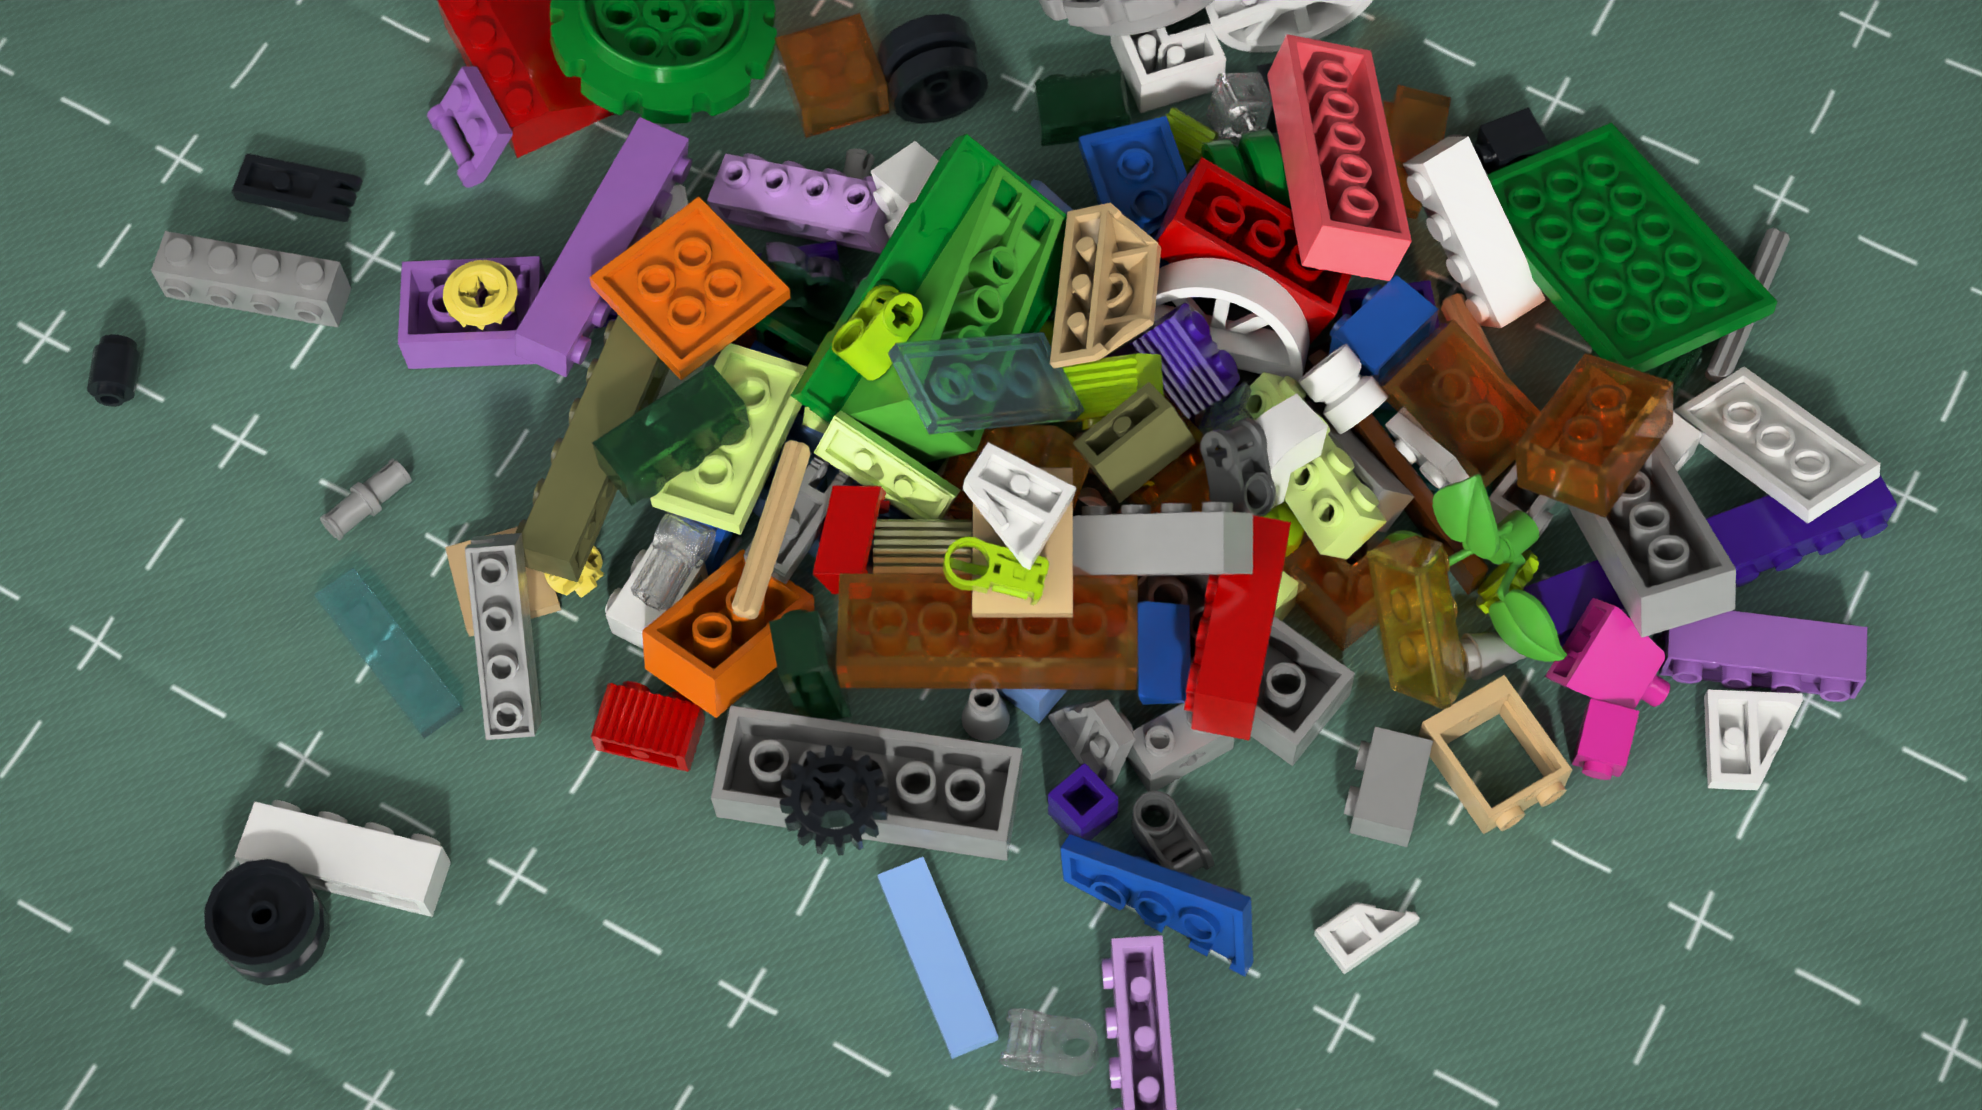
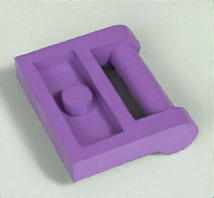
M462 66L442 102L432 107L427 114L433 129L440 131L459 167L457 174L463 186L471 188L484 182L512 137L513 132L478 67ZM456 120H457L458 124L460 125V127H461V129H462V131H463V133H464V135H465V137H466L467 142L470 144V146H471V148H472V150H473V152H474V156H473L472 153L470 152V150H469V148H468V146H467V144H466L464 138L462 137V135H461V133H460V131H459V129H458V127H457V125H456V123H455Z

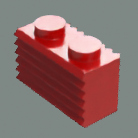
M624 681L622 685L618 686L608 683L591 739L597 751L689 772L702 734V728L705 725V716L701 707L679 692H670L668 696L651 693L648 687L633 681Z

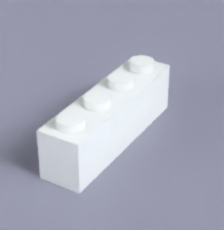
M1468 136L1447 137L1403 163L1409 176L1407 177L1408 188L1412 195L1418 201H1421L1428 216L1426 220L1428 230L1434 239L1441 243L1448 258L1446 260L1447 269L1453 279L1460 283L1467 297L1465 301L1466 308L1480 326L1502 328L1546 301L1541 289L1532 279L1527 259Z
M274 800L272 805L254 802L235 853V858L240 864L262 859H272L287 863L301 873L311 887L430 917H433L451 864L443 847L440 846L441 843L430 836L412 834L411 839L393 835L394 831L386 826L371 822L366 823L364 827L347 824L345 818L331 812L321 811L318 816L301 813L299 807L280 800Z

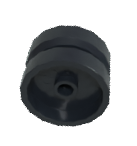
M949 14L925 15L900 25L881 41L877 52L885 81L889 83L888 89L896 114L905 121L923 124L940 122L956 117L972 108L984 96L987 90V76L981 58L977 55L976 44L970 26L958 16Z
M272 859L247 861L226 872L212 888L204 908L205 930L213 947L224 957L230 967L248 981L263 985L289 983L307 973L322 957L330 936L329 915L320 897L312 889L307 879L291 865Z

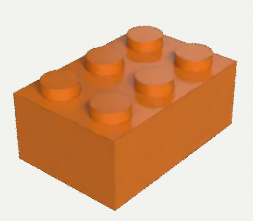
M743 549L642 630L645 669L715 718L720 716L730 705L734 704L815 635L814 596L790 580L784 584L771 576L759 615L756 619L742 618L733 613L732 602L746 563L744 559L745 550Z

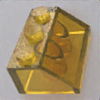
M1416 535L1368 551L1367 557L1391 690L1440 709L1451 707L1466 683L1463 667L1465 651L1458 637L1455 620L1458 610L1456 602L1451 595L1448 578L1450 562L1446 551L1443 549V543Z

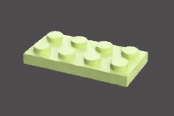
M732 343L722 349L650 496L652 507L741 535L802 406L800 402L790 395L807 366Z

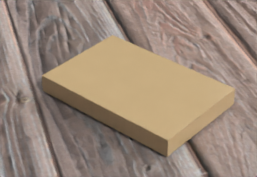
M1039 468L1073 486V468ZM1073 499L1039 556L1045 557L1049 561L1044 589L1039 602L1031 605V597H1028L1026 600L994 592L992 587H989L987 594L972 590L973 617H1073ZM973 503V537L986 543L1008 548ZM973 548V564L987 566L985 556L979 550ZM972 574V580L982 577Z

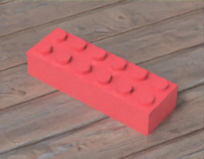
M1286 34L1267 76L1302 266L1319 270H1329L1390 281L1412 240L1372 53L1370 50Z

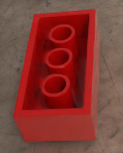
M1203 157L1199 159L1177 189L1154 239L1161 247L1160 257L1169 263L1193 258L1224 259L1257 269L1277 281L1300 306L1308 324L1310 344L1335 317L1352 276L1351 274L1302 266L1292 210Z
M1253 515V574L1209 575L1203 617L1200 618L1194 663H1191L1184 706L1185 711L1193 712L1191 725L1193 730L1250 741L1284 568L1291 522Z

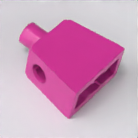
M1592 598L1562 647L1568 656L1563 660L1554 661L1545 675L1547 679L1596 700L1635 709L1640 700L1645 701L1652 707L1659 706L1667 698L1670 691V683L1656 674L1665 660V652L1648 636L1641 638L1632 620L1621 609L1595 598Z

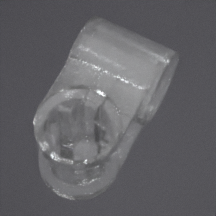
M1030 1009L1008 1010L1006 1020L1010 1023L1006 1051L1000 1053L999 1062L1002 1065L1022 1071H1046L1072 1076H1083L1096 1067L1100 1057L1098 1037L1094 1027L1087 1021L1080 1018L1048 1015ZM1027 1033L1026 1045L1024 1047L1025 1036ZM1073 1038L1084 1039L1090 1045L1084 1054L1074 1057L1067 1055L1062 1049L1064 1044Z

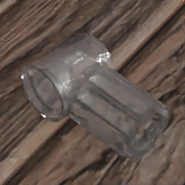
M667 512L656 529L653 539V550L631 587L632 594L649 607L659 611L668 610L672 607L693 568H700L707 560L715 542L716 531L695 520Z

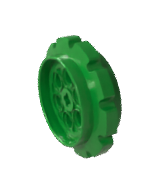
M551 0L550 21L553 24L551 25L550 42L555 59L564 75L567 77H580L581 93L598 106L617 115H622L625 111L629 110L641 114V118L655 124L689 123L692 121L693 113L705 111L710 116H716L735 107L750 95L751 79L762 80L765 78L775 53L777 30L773 26L776 8L773 0Z

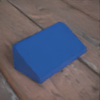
M1140 601L1137 603L1139 699L1142 705L1185 703L1186 687L1191 667L1190 606Z

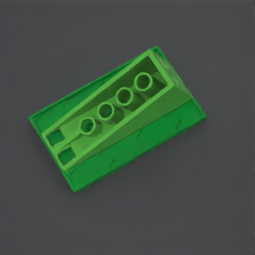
M968 134L956 137L951 147L944 151L916 201L910 203L869 275L860 282L832 331L827 332L790 396L805 407H809L812 412L829 424L840 410L934 473L938 471L942 463L946 461V458L952 456L960 457L961 454L977 451L997 395L1001 393L1057 304L1067 214ZM889 285L899 290V292L909 293L919 300L923 309L922 321L895 356L894 362L885 374L878 379L867 380L834 353L832 342L838 330L849 321L865 299L867 293L876 286ZM878 299L877 302H880V303L883 304V303L885 302V300H883V299ZM901 316V318H900L901 321H903V322H907V321H908L907 318H904V317Z

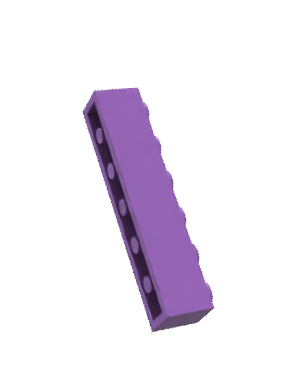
M641 117L638 118L515 332V355L564 377H567L574 363L579 365L583 363L592 339L589 338L595 326L603 327L611 311L609 304L591 287L589 277L652 231L650 228L656 217L661 220L665 217L673 198V194L670 193L676 182L679 184L684 183L692 166V159L688 158L689 138Z

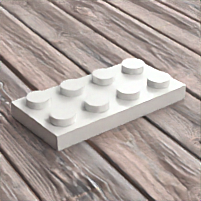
M1742 367L1674 410L1676 414L1703 433L1699 441L1701 445L1806 523H1810L1880 477V463L1746 367Z

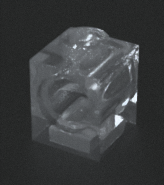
M1261 73L1218 74L1206 114L1213 131L1218 133V139L1228 138L1235 145H1238L1243 133L1266 128L1273 104L1271 94Z

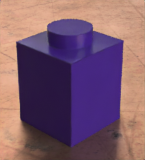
M1084 763L1048 793V814L1068 835L1071 834L1091 841L1118 817V797Z

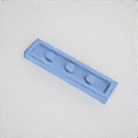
M924 857L877 874L878 881L951 1059L998 1041V1034Z

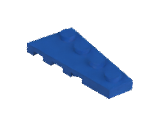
M1069 834L1060 848L1063 880L1118 910H1122L1126 905L1134 908L1138 915L1145 920L1144 924L1161 933L1166 926L1191 939L1188 946L1206 957L1213 950L1232 960L1229 969L1244 977L1246 976L1253 964L1251 897L1242 895L1231 888H1222L1196 879L1188 873L1176 872L1156 865L1142 857L1105 847L1099 842L1088 841Z

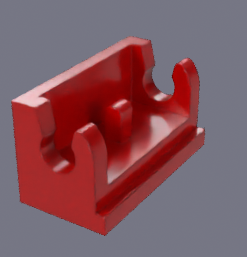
M881 486L832 487L812 573L832 594H841V592L867 593L871 591L873 581L867 580L868 571L866 566L878 514L889 512L891 504L890 501H884L886 491Z

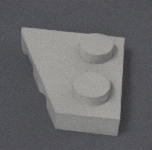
M1108 699L1064 706L1050 713L1048 719L1080 765L1086 763L1107 786L1114 784L1135 740L1132 726L1127 717L1117 712Z

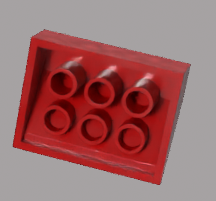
M437 0L445 27L466 66L478 67L512 130L513 135L509 140V144L517 158L615 114L598 106L581 93L580 77H567L560 69L550 42L551 25L553 24L550 21L551 0Z

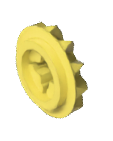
M475 260L458 267L449 276L443 289V301L449 316L456 319L463 327L467 325L477 326L482 331L485 325L494 322L501 325L503 317L508 312H515V301L519 295L513 274L502 264L491 260ZM480 282H483L488 294L493 295L485 298L483 307H479L476 304L475 298H472L477 296Z

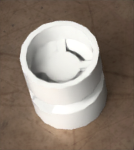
M1344 344L1333 351L1298 381L1315 403H1326L1323 415L1338 434L1348 431L1361 422L1388 398L1386 392L1373 376L1361 377L1359 373L1362 364L1348 344Z

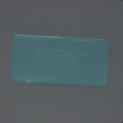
M1043 332L896 343L888 352L929 434L1076 420L1085 410L1063 368L1053 369L1051 366V346Z

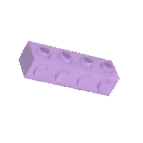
M749 153L744 154L743 157L725 154L707 199L708 204L725 223L821 242L836 241L837 245L882 253L889 238L884 228V225L888 223L886 215L880 209L873 196V192L877 189L872 176H866L862 180L847 177L842 172L834 169H824L823 172L809 170L792 161H784L783 164L767 162L760 156Z
M1163 936L1111 938V958L1102 959L1103 988L1113 989L1114 1007L1105 1008L1107 1039L1117 1038L1118 1057L1109 1058L1111 1089L1121 1088L1122 1108H1113V1110H1177Z

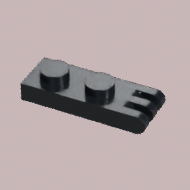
M246 153L232 193L238 201L347 222L351 215V210L348 207L354 206L357 195L354 192L360 191L363 181L358 176Z

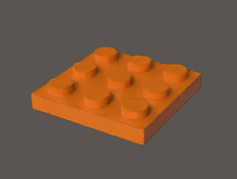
M697 197L589 277L591 287L680 380H683L790 299V288L700 197Z

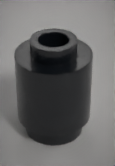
M105 335L100 338L99 344L94 347L87 391L95 397L98 403L115 407L134 398L140 362V353L137 351V343L134 340L122 335Z

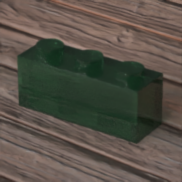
M711 364L592 442L599 467L629 504L633 506L643 498L648 499L658 494L668 481L683 471L689 472L697 468L707 455L722 445L727 446L736 442L750 425L745 402Z
M793 610L782 615L781 619L769 621L778 674L798 715L826 720H837L852 716L842 664L818 610L811 612L808 610Z

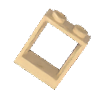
M1505 675L1422 722L1418 737L1433 740L1429 757L1483 834L1497 826L1500 831L1509 829L1523 819L1525 816L1524 810L1538 802L1542 807L1547 806L1566 792L1565 785L1572 768ZM1500 714L1544 777L1491 808L1447 744Z

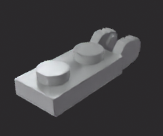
M818 455L814 457L811 464L806 468L771 575L784 584L788 582L823 530L832 487L851 486L853 483L851 477L840 471L825 493L817 490L816 487L825 476L829 465L827 461ZM752 542L750 543V545L744 553L745 562L747 560Z

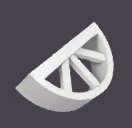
M1214 0L1205 8L1215 35L1224 44L1246 52L1279 51L1286 34L1314 40L1330 35L1359 16L1373 0Z
M1216 258L1186 259L1168 264L1159 269L1154 322L1176 308L1163 305V303L1172 301L1178 307L1185 302L1189 304L1191 311H1197L1205 318L1209 325L1212 341L1217 343L1218 349L1227 351L1233 357L1237 369L1258 374L1266 372L1281 377L1290 376L1297 382L1303 377L1310 346L1308 324L1298 303L1277 281L1247 265ZM1191 297L1215 298L1216 303L1213 316L1206 315ZM1230 302L1253 312L1236 321L1227 320ZM1270 325L1275 331L1262 327Z

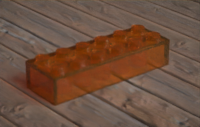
M840 574L836 669L840 688L1137 690V575H1073V617H973L972 591L960 590L952 586L946 579L945 574ZM956 574L964 580H972V574Z

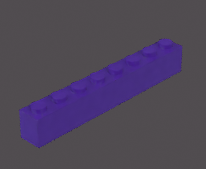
M1880 475L1879 478L1810 523H1806L1770 495L1709 517L1706 520L1736 568L1737 588L1752 582L1759 576V573L1768 569L1775 568L1776 571H1783L1799 563L1805 555L1818 551L1819 555H1825L1840 548L1847 539L1858 535L1866 539L1879 534L1887 528V522L1897 507V503ZM1598 560L1523 588V591L1537 598L1547 610L1557 630L1561 647L1564 646L1592 598L1615 605L1629 617Z

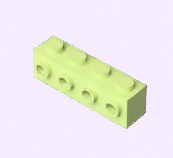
M1263 372L1226 411L1234 423L1244 418L1256 420L1263 413L1295 394H1298L1305 401L1306 392L1290 376L1281 377ZM1328 426L1321 456L1290 474L1284 500L1320 554L1348 559L1387 521L1377 508L1379 501L1370 488L1362 484L1353 472L1354 463L1352 459L1342 449L1336 447L1328 435L1330 432Z

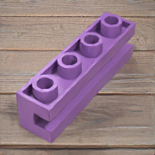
M1729 611L1662 631L1661 640H1665V648L1663 650L1665 652V660L1660 667L1659 675L1672 676L1675 681L1688 684L1698 683L1701 680L1721 682L1724 687L1736 690L1747 689L1753 686L1769 688L1772 692L1778 693L1802 692L1818 694L1822 699L1833 702L1846 701L1849 698L1855 699L1866 682L1868 627Z

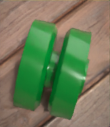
M1263 128L1243 133L1238 149L1228 138L1203 143L1201 157L1291 209L1282 156L1276 140L1269 129Z

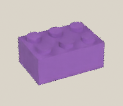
M540 256L402 262L398 345L408 369L535 364L515 355V332L547 278ZM475 260H491L505 266L513 274L519 292L515 301V312H508L503 317L501 325L496 322L485 325L483 331L477 326L467 325L463 327L456 319L449 316L443 301V289L449 276L458 267ZM480 282L478 294L472 298H475L476 304L479 307H483L485 298L493 295H489L483 282Z

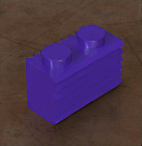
M1185 302L1156 320L1154 325L1130 342L1136 353L1161 355L1163 390L1185 420L1227 396L1240 380L1233 357L1227 351L1218 349L1217 343L1212 341L1209 325L1205 318L1199 312L1191 311L1189 304Z

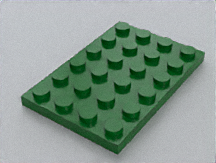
M1612 122L1487 175L1527 259L1533 281L1621 382L1774 314L1778 301Z

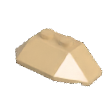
M1112 203L1067 211L1050 364L1053 369L1098 361L1120 350L1154 325L1161 247L1156 240L1124 216Z

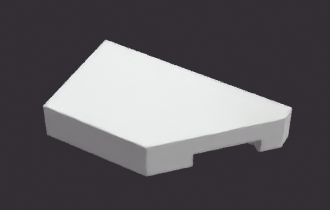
M1355 902L1317 928L1314 935L1341 971L1346 974L1418 924L1420 918L1415 912L1411 911L1403 913L1379 909L1375 905Z

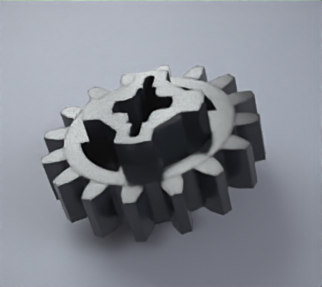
M826 745L825 757L819 759L811 750L806 752L808 765L803 767L793 763L790 767L795 781L782 780L781 783L783 793L789 796L779 800L781 812L789 814L784 819L787 830L795 831L799 829L797 838L802 846L814 839L818 854H823L828 844L835 845L838 856L844 855L845 843L852 842L858 850L862 849L863 842L861 836L864 833L873 837L879 835L878 825L874 820H887L888 818L887 807L881 804L890 800L888 787L880 786L885 781L883 771L881 769L870 771L872 766L871 757L867 754L858 761L854 760L853 749L850 746L845 748L842 756H835L832 745ZM863 785L868 792L866 808L862 807L861 801L857 799L861 793L860 788ZM804 792L813 801L808 807L809 813L807 815L804 814L801 807ZM842 795L844 798V803H839L835 800H837ZM825 797H830L834 800L827 805Z

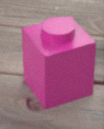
M1591 698L1584 711L1571 765L1582 767L1583 774L1596 779L1610 780L1612 775L1620 777L1627 765L1639 711Z

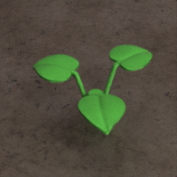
M1476 474L1463 481L1444 486L1436 492L1432 501L1434 514L1440 527L1449 538L1462 542L1464 549L1445 559L1435 560L1432 546L1424 537L1417 533L1405 530L1395 531L1382 540V552L1387 556L1388 565L1395 577L1411 594L1424 600L1437 599L1445 591L1446 584L1440 570L1446 569L1472 554L1483 559H1489L1494 564L1509 563L1510 566L1497 590L1500 600L1495 601L1489 607V614L1496 631L1508 646L1528 658L1547 662L1560 661L1568 656L1561 647L1555 625L1541 602L1523 590L1514 589L1509 592L1510 584L1517 570L1526 563L1525 558L1521 554L1539 539V529L1534 520L1520 510H1513L1496 524L1481 474Z

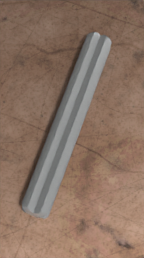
M1770 228L1766 231L1749 270L1767 290H1769L1790 240L1788 233L1779 231L1776 228ZM1754 323L1720 338L1705 373L1709 381L1718 383L1733 374Z

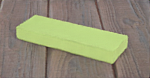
M841 410L833 417L814 451L816 455L861 485L881 486L886 491L885 501H890L891 505L912 519H944L961 491Z

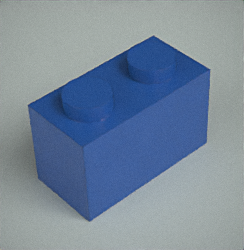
M1395 275L1384 286L1381 284L1374 286L1363 299L1362 307L1354 315L1345 314L1336 322L1330 332L1332 339L1329 354L1342 345L1348 344L1362 364L1359 373L1361 377L1373 376L1379 384L1434 332L1439 309L1398 275Z

